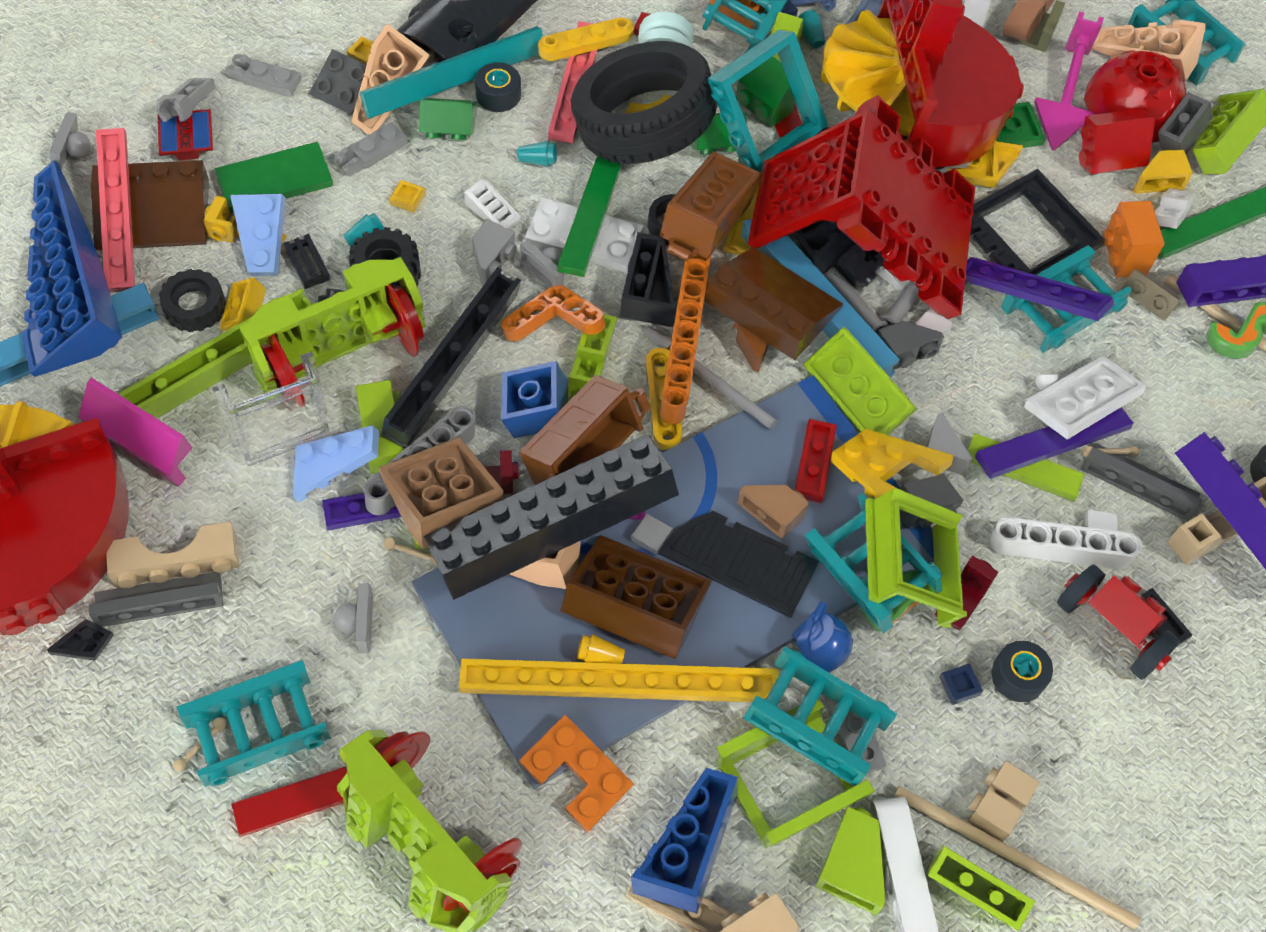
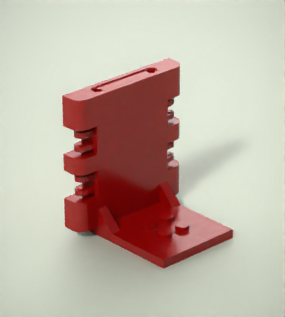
M879 95L861 104L855 116L764 161L747 243L749 246L756 249L819 220L837 222V227L864 251L872 249L876 252L881 251V255L884 258V268L897 280L916 282L915 285L918 288L919 299L934 312L946 319L962 314L975 187L955 168L944 173L939 170L935 171V166L932 164L934 148L923 137L916 139L912 143L908 140H902V134L899 132L901 116Z

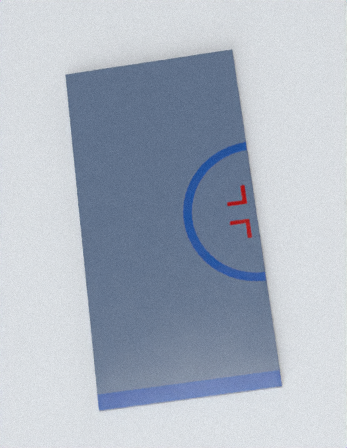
M814 375L756 404L777 420L776 425L771 430L744 410L661 453L672 468L679 495L646 510L645 516L649 514L673 528L672 534L689 521L711 513L713 510L727 517L728 520L725 525L731 528L738 522L789 546L785 554L794 557L796 551H799L818 560L808 548L805 534L815 528L821 536L824 534L828 536L861 512L858 496L861 493L869 498L864 493V486L858 481L852 482L830 460L822 503L806 500L809 506L805 518L783 540L737 504L740 489L744 485H787L794 491L809 419L837 424L832 452L859 434ZM893 477L886 481L890 485L898 489L900 488ZM626 519L581 540L578 567L599 536L602 535L696 573L659 554L654 555L632 542L631 535L639 526L641 520ZM900 519L901 535L927 563L934 562L932 527L922 528L920 526L908 530ZM866 523L835 545L836 549L834 551L840 557L842 555L848 556L867 542ZM867 557L854 566L853 572L858 578L862 576L866 578L868 576ZM819 562L791 618L712 580L689 634L677 658L674 659L561 612L566 589L537 585L508 574L453 600L438 568L411 581L414 590L460 667L461 658L583 662L576 659L582 635L590 636L594 634L625 649L622 664L748 668L794 642L792 633L809 618L819 602H826L827 608L825 612L835 617L858 605L821 562ZM907 562L902 566V573L914 569V567ZM477 694L517 763L564 715L603 751L690 701ZM563 763L543 784L570 770V768ZM519 764L533 790L542 786Z

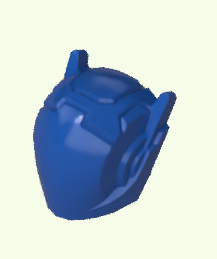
M819 602L809 618L792 633V637L807 660L831 673L842 666L850 657L853 638L849 629L839 618L825 612L827 608L826 602Z

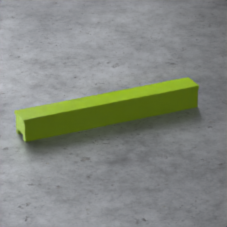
M301 288L289 294L299 311L311 304ZM250 318L118 394L155 418H159L252 363L239 328L240 325L247 323ZM266 338L259 340V344H265Z

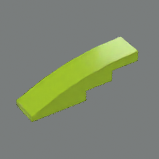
M603 314L605 328L601 332L593 335L582 334L577 348L576 359L569 376L568 402L595 375L602 377L617 317Z

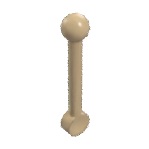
M1092 446L1082 448L1083 456H1088ZM1137 446L1129 448H1097L1107 454H1129L1135 457L1140 453V449Z
M387 538L384 541V547L389 551L396 549L432 561L433 565L437 566L433 556L397 544L393 538Z
M219 717L214 720V727L211 729L212 736L227 728V722L224 718ZM200 741L182 759L174 761L173 768L176 771H183L186 768V763L202 748Z

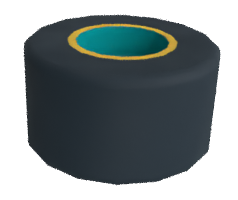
M500 62L486 64L480 68L475 76V91L478 103L483 108L492 112H504L514 108L521 99V77L518 71L513 66Z
M1014 641L1007 644L995 659L991 670L992 681L997 690L1006 698L1016 702H1029L1038 698L1051 682L1053 675L1052 660L1039 645L1029 641Z

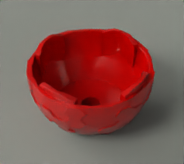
M1131 50L1112 57L1097 69L1086 87L1084 101L1088 111L1094 112L1095 115L1144 108L1155 116L1152 143L1159 142L1158 132L1187 93L1179 70L1168 57L1151 51Z

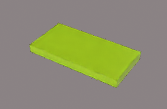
M846 327L841 328L803 364L860 432L869 429L889 435L918 409Z

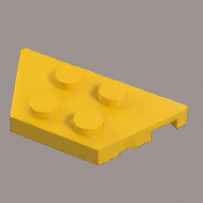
M996 142L985 155L972 161L968 168L955 169L972 185L995 188L1020 156L1023 145Z

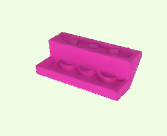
M91 377L86 385L78 418L85 422L98 417L112 445L179 487L186 477L178 468V465L193 448L185 436Z

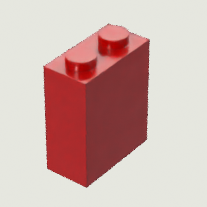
M1144 108L1085 116L1084 126L1081 129L1083 140L1082 149L1079 152L1080 165L1091 174L1148 166L1155 116Z

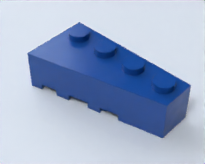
M709 768L703 771L684 799L680 810L675 816H672L658 842L653 844L647 853L645 861L631 876L634 894L696 914L698 913L738 795V777Z

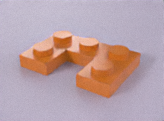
M566 715L518 761L540 785L563 763L587 785L564 809L587 833L634 785Z

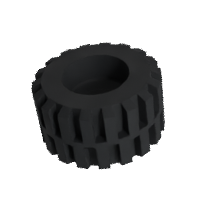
M384 227V230L374 228L371 233L364 232L362 238L357 237L354 241V246L350 247V255H348L350 267L367 260H394L401 257L412 274L416 286H418L421 270L417 244L414 240L411 241V236L407 233L402 235V230L395 229L391 231L390 227ZM399 281L390 284L392 288L400 286Z

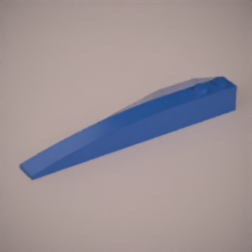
M54 160L34 177L33 201L37 204L34 210H32L31 218L36 222L35 227L30 230V238L34 240V245L29 247L27 280L31 282V285L26 290V300L30 302V309L25 311L24 320L28 322V328L23 330V342L30 374L34 377L101 356L109 348L116 346L122 338L107 281L91 235L58 163Z

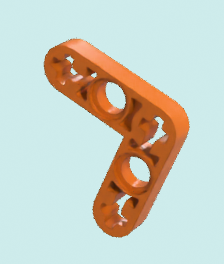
M558 285L546 289L505 317L501 322V328L507 340L518 341L556 315L587 335L601 332L605 328L603 312L598 307L567 287ZM573 308H580L577 311L569 312ZM542 311V312L539 313V314L530 315V314L533 313V312Z

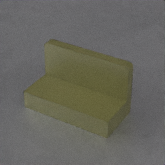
M1056 0L1051 13L1045 14L1028 42L1019 40L1018 43L1046 52L1065 3Z

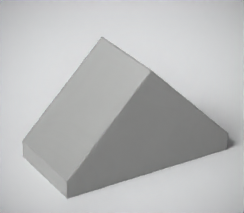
M938 414L926 447L953 455L952 465L946 470L962 475L966 473L973 458L944 414Z

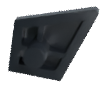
M85 619L50 646L47 651L50 655L96 661L114 634Z

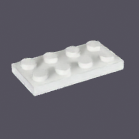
M542 197L524 237V241L528 240L540 249L553 247L562 252L578 207ZM605 215L590 263L627 273L637 232L643 233V225Z
M1102 355L1026 399L1024 408L1064 438L1069 439L1144 394L1146 385Z

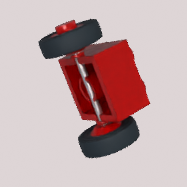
M1093 564L1080 575L1078 573L1074 574L1064 585L1066 589L1058 598L1057 604L1069 614L1081 604L1087 602L1131 642L1138 646L1139 650L1143 648L1139 652L1138 659L1130 668L1133 674L1143 680L1155 669L1160 672L1171 661L1172 657L1169 654L1180 642L1178 637L1169 630L1162 633L1157 639H1152L1148 643L1146 641L1168 619L1163 614L1166 609L1153 597H1148L1147 599L1139 593L1142 587L1129 576L1124 575L1122 578L1121 576L1114 575L1094 595L1097 592V587L1104 580L1105 573Z

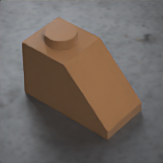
M744 485L740 489L737 504L782 540L805 518L809 503L800 492L793 491L787 485Z

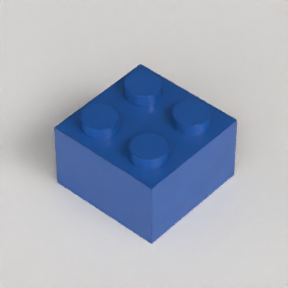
M557 361L502 373L501 420L514 439L537 434L568 403V379Z

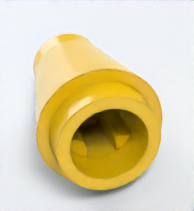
M594 634L590 636L582 635L576 659L582 660L585 663L622 664L625 649Z

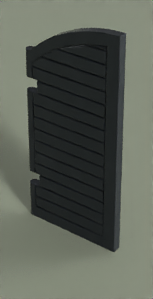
M713 510L711 513L699 516L681 526L665 541L659 550V555L790 618L820 562L799 551H796L794 557L785 554L789 546L738 522L731 528L725 525L728 518Z

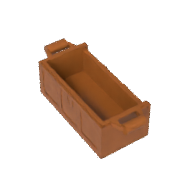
M713 151L668 203L660 232L661 237L669 240L667 252L685 261L698 255L709 259L751 205L761 173Z
M595 375L519 451L534 485L619 447L635 430L641 432L643 429L641 420L650 409L644 389L637 388L629 393L628 387ZM634 399H635L636 402H637L638 408H639V410H640L639 412L637 411V408H636L635 403H634V401H633Z

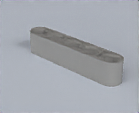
M467 406L455 407L389 463L442 444L438 443L440 441L447 442L460 437L467 445L475 436V412ZM378 471L365 483L364 498L367 511L379 516L386 514L396 505ZM375 495H382V497H378V498L373 497V496H375Z

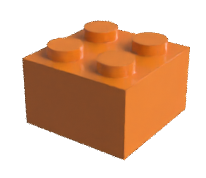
M1151 201L1119 202L1115 213L1111 215L1107 229L1103 231L1102 235L1105 239L1104 246H1107L1109 253V265L1113 267L1116 278L1129 277L1135 268L1147 276L1165 244Z

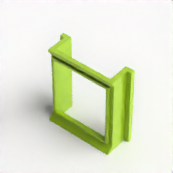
M894 488L876 499H866L869 601L879 604L896 595L904 596L937 608L938 625L945 628L951 627L952 622L966 617L967 612L963 611L958 524L963 515L898 488ZM900 510L936 524L932 526L934 564L942 573V591L938 594L903 581Z
M819 698L805 723L818 733H822L826 725L820 717L824 706ZM799 706L785 713L794 716ZM755 727L716 747L719 754L718 766L721 771L738 777L737 799L765 849L770 847V845L772 847L875 792L868 779L853 786L837 776L845 792L771 830L734 764L779 742V740Z

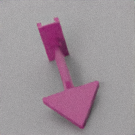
M1079 11L1065 46L1066 50L1073 51L1074 53L1061 102L1058 103L1039 97L1034 101L1052 151L1059 148L1084 126L1085 116L1095 115L1092 111L1073 107L1071 102L1084 54L1089 55L1102 27L1103 17H1099L1097 22L1083 19L1084 12Z

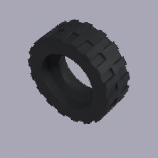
M200 269L179 271L176 275L170 276L167 282L161 286L162 290L159 292V301L167 321L169 320L170 325L177 327L178 330H186L188 332L203 331L205 328L214 326V323L218 322L224 313L226 301L221 284L209 272H204ZM202 291L206 295V303L200 308L184 310L179 306L180 297L188 292Z

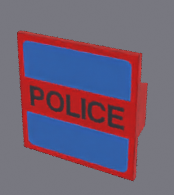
M211 109L192 111L193 114L182 122L179 121V116L163 122L159 114H157L159 156L174 155L179 161L198 159L200 152L213 151Z

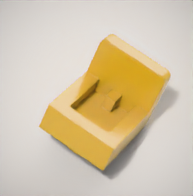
M215 196L212 204L207 206L204 224L208 237L216 241L234 243L236 237L232 223L228 222L231 214L225 197Z

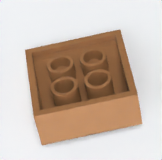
M460 437L379 467V473L408 531L422 550L428 548L424 538L425 535L503 500V489Z

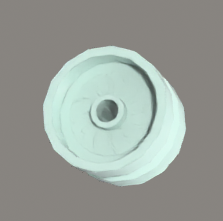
M656 12L645 17L640 24L637 44L651 41H671L682 43L692 48L694 30L691 23L681 15L674 12Z

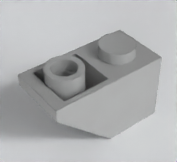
M489 219L484 221L472 237L473 255L483 285L497 267L502 269L507 259L510 260L514 256L517 248L515 245V232Z

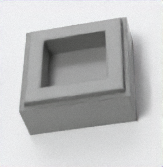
M647 514L631 535V541L657 555L665 541L672 534L673 528Z

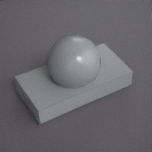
M71 112L65 114L50 149V161L54 160L57 162L61 170L68 155L81 158L86 156L91 149V143L87 135L78 132L77 114Z
M528 240L520 244L521 265L547 288L564 285V273L557 272L562 254L559 249L549 247L541 252Z
M358 583L357 605L351 603L342 604L336 609L333 616L334 625L340 632L345 634L355 633V644L358 653H369L371 651L374 597L369 583Z

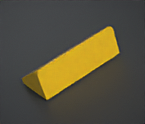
M254 277L232 283L220 324L222 331H227L250 318L262 306L266 288Z

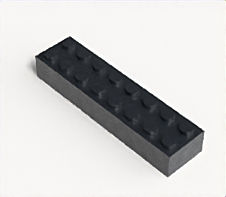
M648 434L437 529L425 535L424 538L453 600L674 498L679 493L672 468Z

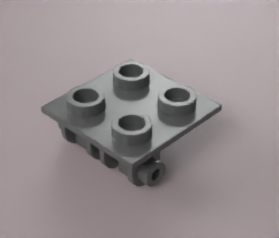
M332 49L309 95L352 115L366 64Z

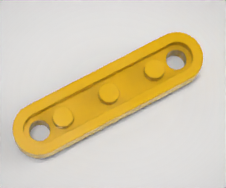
M619 17L547 35L539 40L538 53L544 60L555 61L626 43L634 36V24L628 18Z
M655 348L648 352L645 364L652 434L655 445L662 450H668L681 443L682 423L669 424L660 417L661 400L670 351L665 348ZM656 364H661L663 367H657ZM669 436V437H671L672 439H671V440H666V439H663V437Z

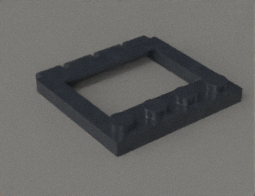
M1039 169L1032 171L973 205L970 235L976 233L973 236L974 241L986 254L991 252L989 257L994 263L1037 275L1087 245L1095 251L1105 243V239ZM1023 195L1071 245L1032 269L1028 268L983 218Z

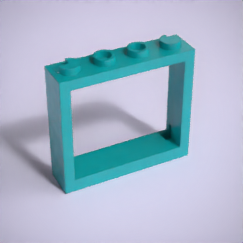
M776 31L707 79L713 92L711 96L719 107L720 118L729 132L730 143L735 147L738 154V163L759 173H762L765 160L811 138L828 126L795 32ZM778 53L804 123L758 154L731 85Z

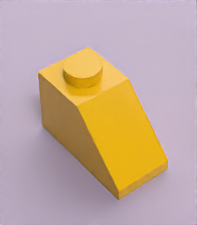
M1159 151L1141 173L1133 189L1134 193L1166 192L1169 188L1184 190L1193 174L1185 151Z

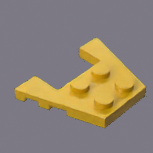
M865 429L834 450L831 462L852 482L858 481L864 486V493L869 498H877L896 488L886 481L910 463H914L938 476L952 465L954 456Z

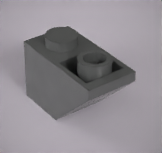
M904 320L880 329L878 333L883 342L900 359L899 363L893 366V369L899 367L906 368L924 357L928 359L935 356L939 352L944 339L942 332Z

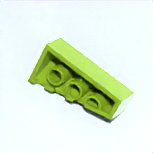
M1264 88L1219 95L1217 99L1219 105L1214 106L1212 109L1213 119L1193 147V152L1203 175H1221L1228 172L1234 162L1243 154V151L1266 126V92Z

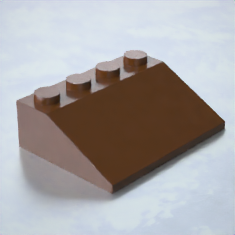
M203 160L128 164L133 248L207 245V230L204 218L208 206L209 179ZM93 165L91 199L94 246L96 250H102L98 165Z
M755 247L731 259L718 269L707 281L704 302L793 360H796L843 307V303Z
M600 535L569 580L560 611L600 627L602 630L624 637L633 643H638L662 655L676 659L712 580Z

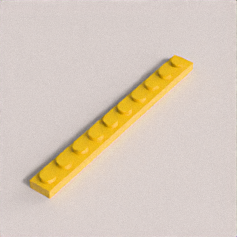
M461 658L459 692L471 694L753 702L756 695L766 699L779 676V669Z

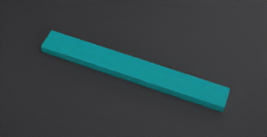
M538 26L360 91L365 115L368 118H373L475 79L479 69L486 64L500 62L513 65L539 55L538 42L543 37L542 28Z

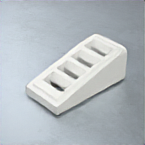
M484 179L479 180L465 191V205L484 221L489 219L509 230L521 221V216ZM497 208L499 209L497 212L492 214L494 210H496ZM506 214L508 217L500 222L499 219Z

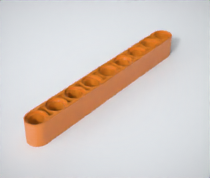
M698 255L685 261L660 407L661 419L669 424L681 423L686 415L711 256L708 259Z

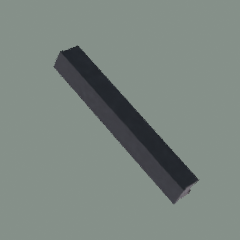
M498 267L495 269L386 415L381 432L382 437L404 449L411 444L516 299L521 284L519 278L513 281L501 274L502 269Z

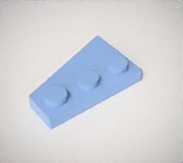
M282 194L230 195L247 272L251 276H278L286 198Z
M372 425L297 445L293 498L301 502L308 498L307 493L317 487L321 489L331 484L330 480L341 473L349 474L377 458L379 430Z

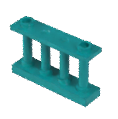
M716 0L714 5L709 3L702 17L706 20L702 29L706 31L714 20L746 38V42L750 44L747 49L748 51L766 39L775 24L778 13L782 12L788 0H751L764 7L767 15L765 13L759 14L736 0ZM724 5L756 23V27L759 29L753 28L751 30L719 12V9Z
M1166 0L1164 5L1152 12L1141 4L1135 7L1128 22V25H1132L1134 28L1148 27L1149 23L1157 22L1158 26L1166 25L1159 18L1172 11L1181 20L1205 23L1202 43L1207 41L1216 50L1204 57L1199 54L1198 63L1188 77L1196 86L1204 81L1212 65L1211 63L1223 56L1232 63L1237 62L1246 45L1194 0Z
M1089 245L1037 274L1038 276L1076 287L1078 286L1071 278L1077 274L1079 276L1083 275L1101 294L1113 297L1114 306L1103 317L1113 311L1118 313L1128 304L1127 298L1132 291L1127 286L1115 293L1091 268V261L1096 252ZM1006 294L1001 308L1007 315L1017 309L1019 311L1022 310L1046 335L1040 348L1043 353L1051 348L1058 349L1068 338L1096 322L1092 319L1079 315L1075 317L1072 313L1052 308L1065 322V324L1055 329L1029 300Z
M861 493L858 496L860 513L828 536L826 534L821 536L813 528L805 534V538L810 551L884 634L893 627L892 609L907 598L896 595L879 604L869 601L868 576L866 578L863 576L858 578L853 572L854 566L867 557V542L848 556L842 555L840 557L834 551L836 544L866 523L865 500L868 498ZM901 535L902 566L909 562L919 573L908 583L920 588L928 583L938 594L942 591L941 571L932 561L927 563Z
M785 646L774 663L775 666L782 669L766 699L756 695L743 719L851 785H858L871 767V764L864 761L862 756L877 727L885 731L896 718L897 713L890 710L885 703L870 698L810 662L800 652ZM795 677L810 686L794 716H790L780 710L777 704L792 678ZM823 694L838 704L823 732L818 733L808 727L805 722L818 698ZM849 710L866 720L850 751L834 741Z
M303 660L177 706L180 719L186 729L196 728L207 763V767L197 770V773L205 787L209 785H222L230 779L229 777L305 748L307 750L318 748L326 740L331 739L325 722L315 725L302 688L311 682ZM285 692L290 693L303 729L286 737L282 733L271 701L274 696ZM257 704L260 707L271 742L252 749L240 712L242 708ZM224 715L228 717L240 754L220 761L209 723L211 720Z

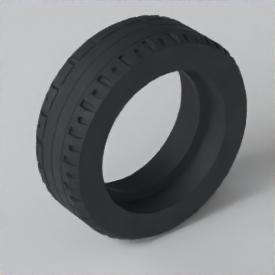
M651 41L619 49L594 63L580 77L571 96L572 113L581 139L587 149L607 161L637 164L668 157L695 142L708 129L717 110V102L711 96L713 92L707 80L712 75L704 56L682 43ZM658 90L678 91L665 102L644 111L627 114L611 113L623 102L643 93Z

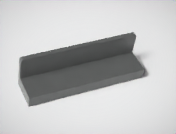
M1093 443L1092 449L1080 469L1187 522L1198 510L1202 501L1199 498V492L1120 454H1107L1097 449L1106 448L1097 443Z
M213 572L201 574L193 578L183 577L167 580L163 583H147L136 585L132 588H117L96 592L94 594L95 603L89 604V616L95 624L105 627L222 607L224 602L220 573Z

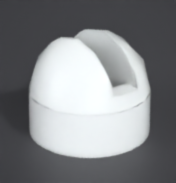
M1058 374L1035 375V384L1039 391L1058 381Z

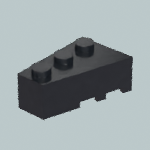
M819 220L795 231L801 247L810 261L823 275L855 244L837 227V222Z
M637 232L621 298L620 317L674 327L677 307L673 296V284L669 273L665 238Z

